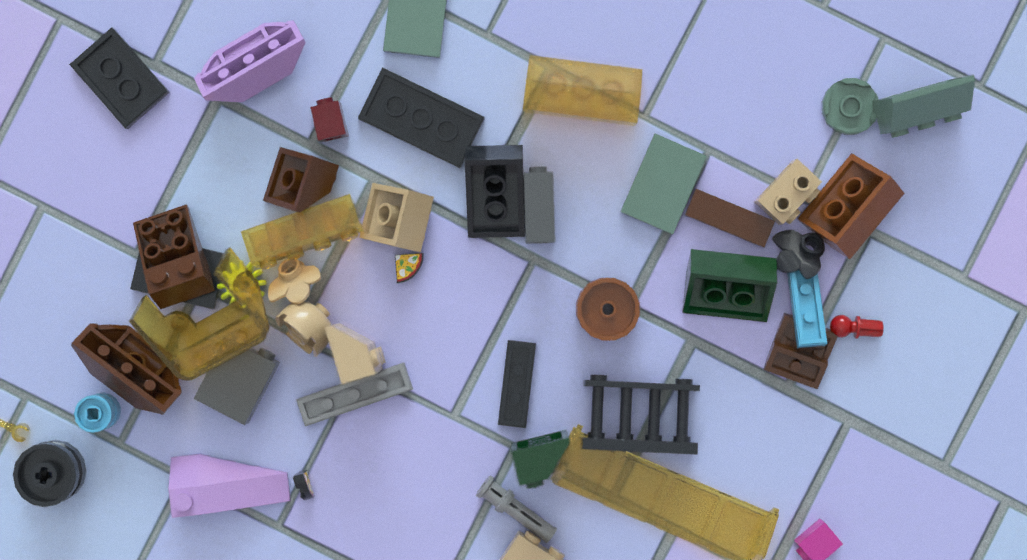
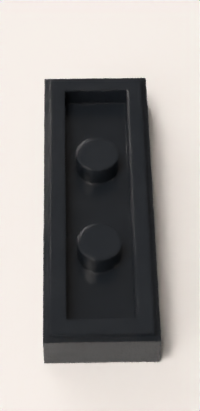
M508 340L498 425L526 428L536 343Z

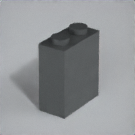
M529 167V172L524 173L526 244L554 243L553 172H547V167Z
M235 335L234 338L225 337L194 399L246 425L250 422L280 362L274 360L276 355L264 348H260L257 351L249 347L250 341Z

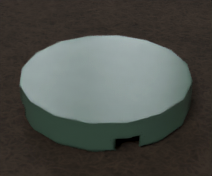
M845 78L832 84L825 92L821 102L822 115L826 124L835 132L843 135H856L867 130L876 121L877 118L872 101L879 98L867 82L857 78Z

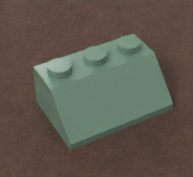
M974 75L949 79L872 101L880 134L891 133V137L894 138L908 134V128L917 126L918 130H923L936 126L935 120L944 118L946 123L961 119V113L970 111L972 107L975 85Z

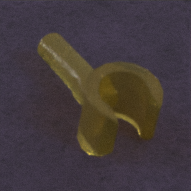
M0 419V427L11 432L15 441L24 442L26 438L20 437L17 434V429L23 428L26 431H30L29 425L26 423L14 425Z

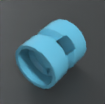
M98 393L86 396L75 407V421L86 432H100L117 423L120 418L121 408L117 399L111 394Z

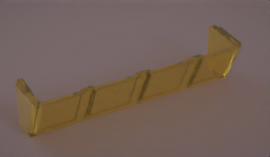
M580 424L576 428L573 427L568 436L570 444L550 478L555 485L590 500H595L606 507L639 521L649 523L660 530L693 544L703 546L728 559L763 560L765 558L779 517V509L773 507L768 512L627 451L580 449L581 437L588 438V435L581 432L583 426Z

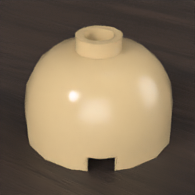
M307 301L298 305L291 303L275 318L279 327L285 324L288 328L286 335L306 353L310 354L313 351L314 357H317L329 343L325 327L331 325L327 318L330 313L320 303H317L315 306Z

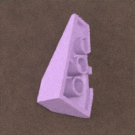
M203 454L171 457L168 490L172 518L291 501L288 472L246 465Z

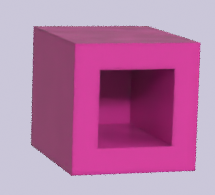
M820 518L794 540L799 546L795 551L803 560H825L843 545Z

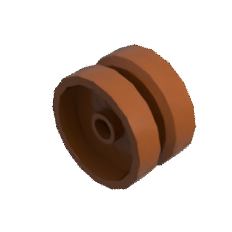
M599 278L588 283L580 291L576 301V316L580 326L590 336L602 341H613L627 336L636 326L640 316V302L635 291L626 282L616 278ZM607 303L613 307V312L609 313V315L604 314L602 310L603 306Z

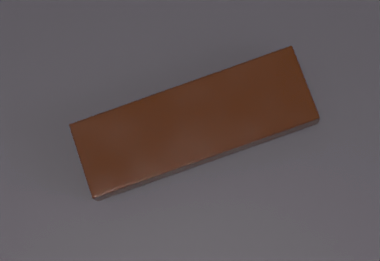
M695 189L685 213L687 217L763 248L775 223L774 220L698 189Z

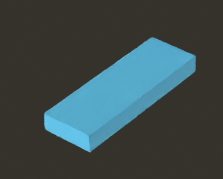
M799 270L787 273L797 348L827 345L818 273L810 279H805Z

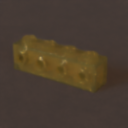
M348 194L307 208L301 213L296 212L243 230L241 234L251 264L256 268L260 267L261 270L276 266L277 261L288 258V260L298 259L304 256L305 251L314 248L315 251L327 249L332 246L331 242L342 239L343 242L353 240L364 229L354 199Z

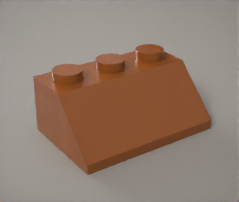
M851 153L799 216L798 220L813 233L821 236L823 241L831 248L851 259L905 193L890 175Z

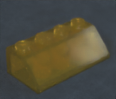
M530 55L523 112L635 126L638 121L641 97L642 69Z

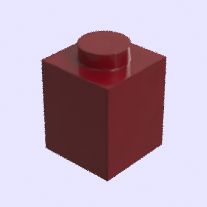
M333 97L317 100L316 106L310 107L319 142L322 143L349 136L342 105L338 100L333 101Z

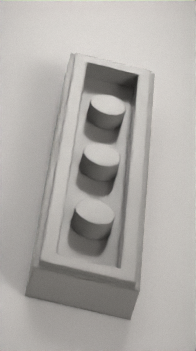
M405 363L383 369L374 375L339 384L298 398L296 401L304 425L308 426L411 391L413 387Z

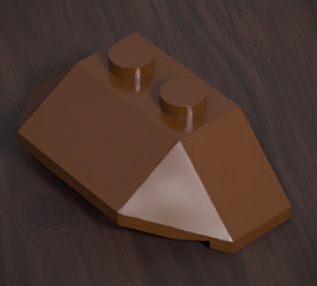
M90 323L71 343L72 348L89 373L136 409L164 415L182 393L175 360L130 326Z

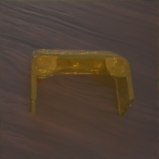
M231 247L225 250L214 274L236 299L235 302L195 323L188 314L182 311H173L164 316L149 297L145 295L141 298L129 320V323L172 373L181 380H193L262 343L269 332V322L260 285Z

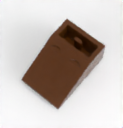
M187 204L133 222L148 293L160 309L215 291L210 269Z

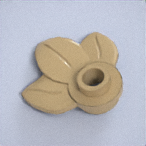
M296 258L284 260L278 268L279 277L272 281L269 286L268 298L271 303L287 297L288 301L292 304H302L309 297L310 285L321 280L319 269L314 265L305 266L302 261Z

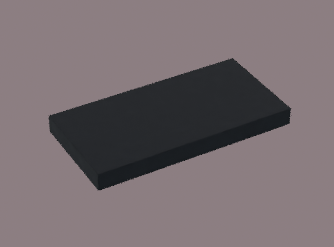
M382 67L358 119L455 167L461 168L465 160L466 146L472 145L485 117Z

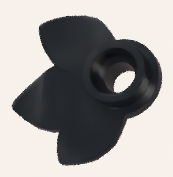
M785 230L772 237L773 242L782 250L776 259L777 270L785 273H793L799 270L805 279H810L817 275L821 268L820 257L825 251L824 241L821 236L816 233L802 235L795 230ZM806 245L813 247L814 251L809 250Z

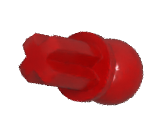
M837 315L830 322V330L840 338L846 337L850 333H854L855 339H858L859 336L881 337L884 325L881 320L860 319V316H856L855 320L851 321L845 315Z

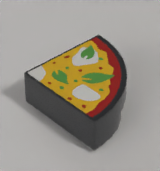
M424 253L395 255L397 283L408 281L417 274L423 264Z
M307 470L296 473L293 480L296 489H300V497L303 500L314 498Z

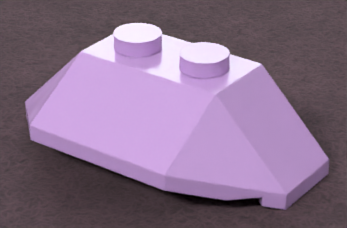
M294 20L287 21L286 23H263L215 51L204 65L201 73H198L194 79L206 101L244 102L292 74L306 42Z

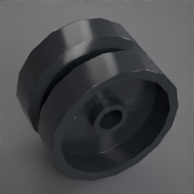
M51 440L36 444L22 452L15 462L13 471L15 488L20 496L32 505L41 507L57 505L75 495L84 484L86 475L85 461L78 449L68 442Z

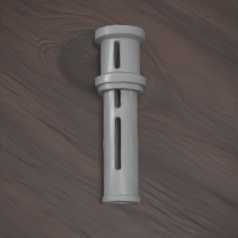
M491 475L484 481L476 493L478 498L483 497L494 505L497 512H506L544 540L545 543L550 541L557 530L556 527L550 525L535 512L516 500L513 491L510 489L505 490L494 482V477Z

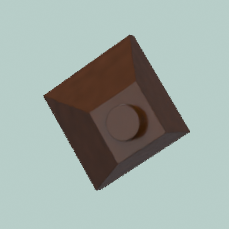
M280 147L263 201L301 213L331 193L339 165Z

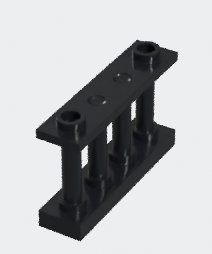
M590 375V380H583V386H592L591 432H588V438L581 437L580 449L697 455L698 443L690 442L691 437H688L689 391H700V385H693V379H675V384L607 381V375ZM604 387L621 388L619 433H616V439L605 438V433H602ZM632 388L649 389L648 435H645V440H633V434H631ZM661 390L678 391L677 428L673 441H662V435H659Z

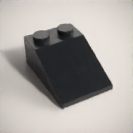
M523 145L466 146L465 181L468 238L525 237Z

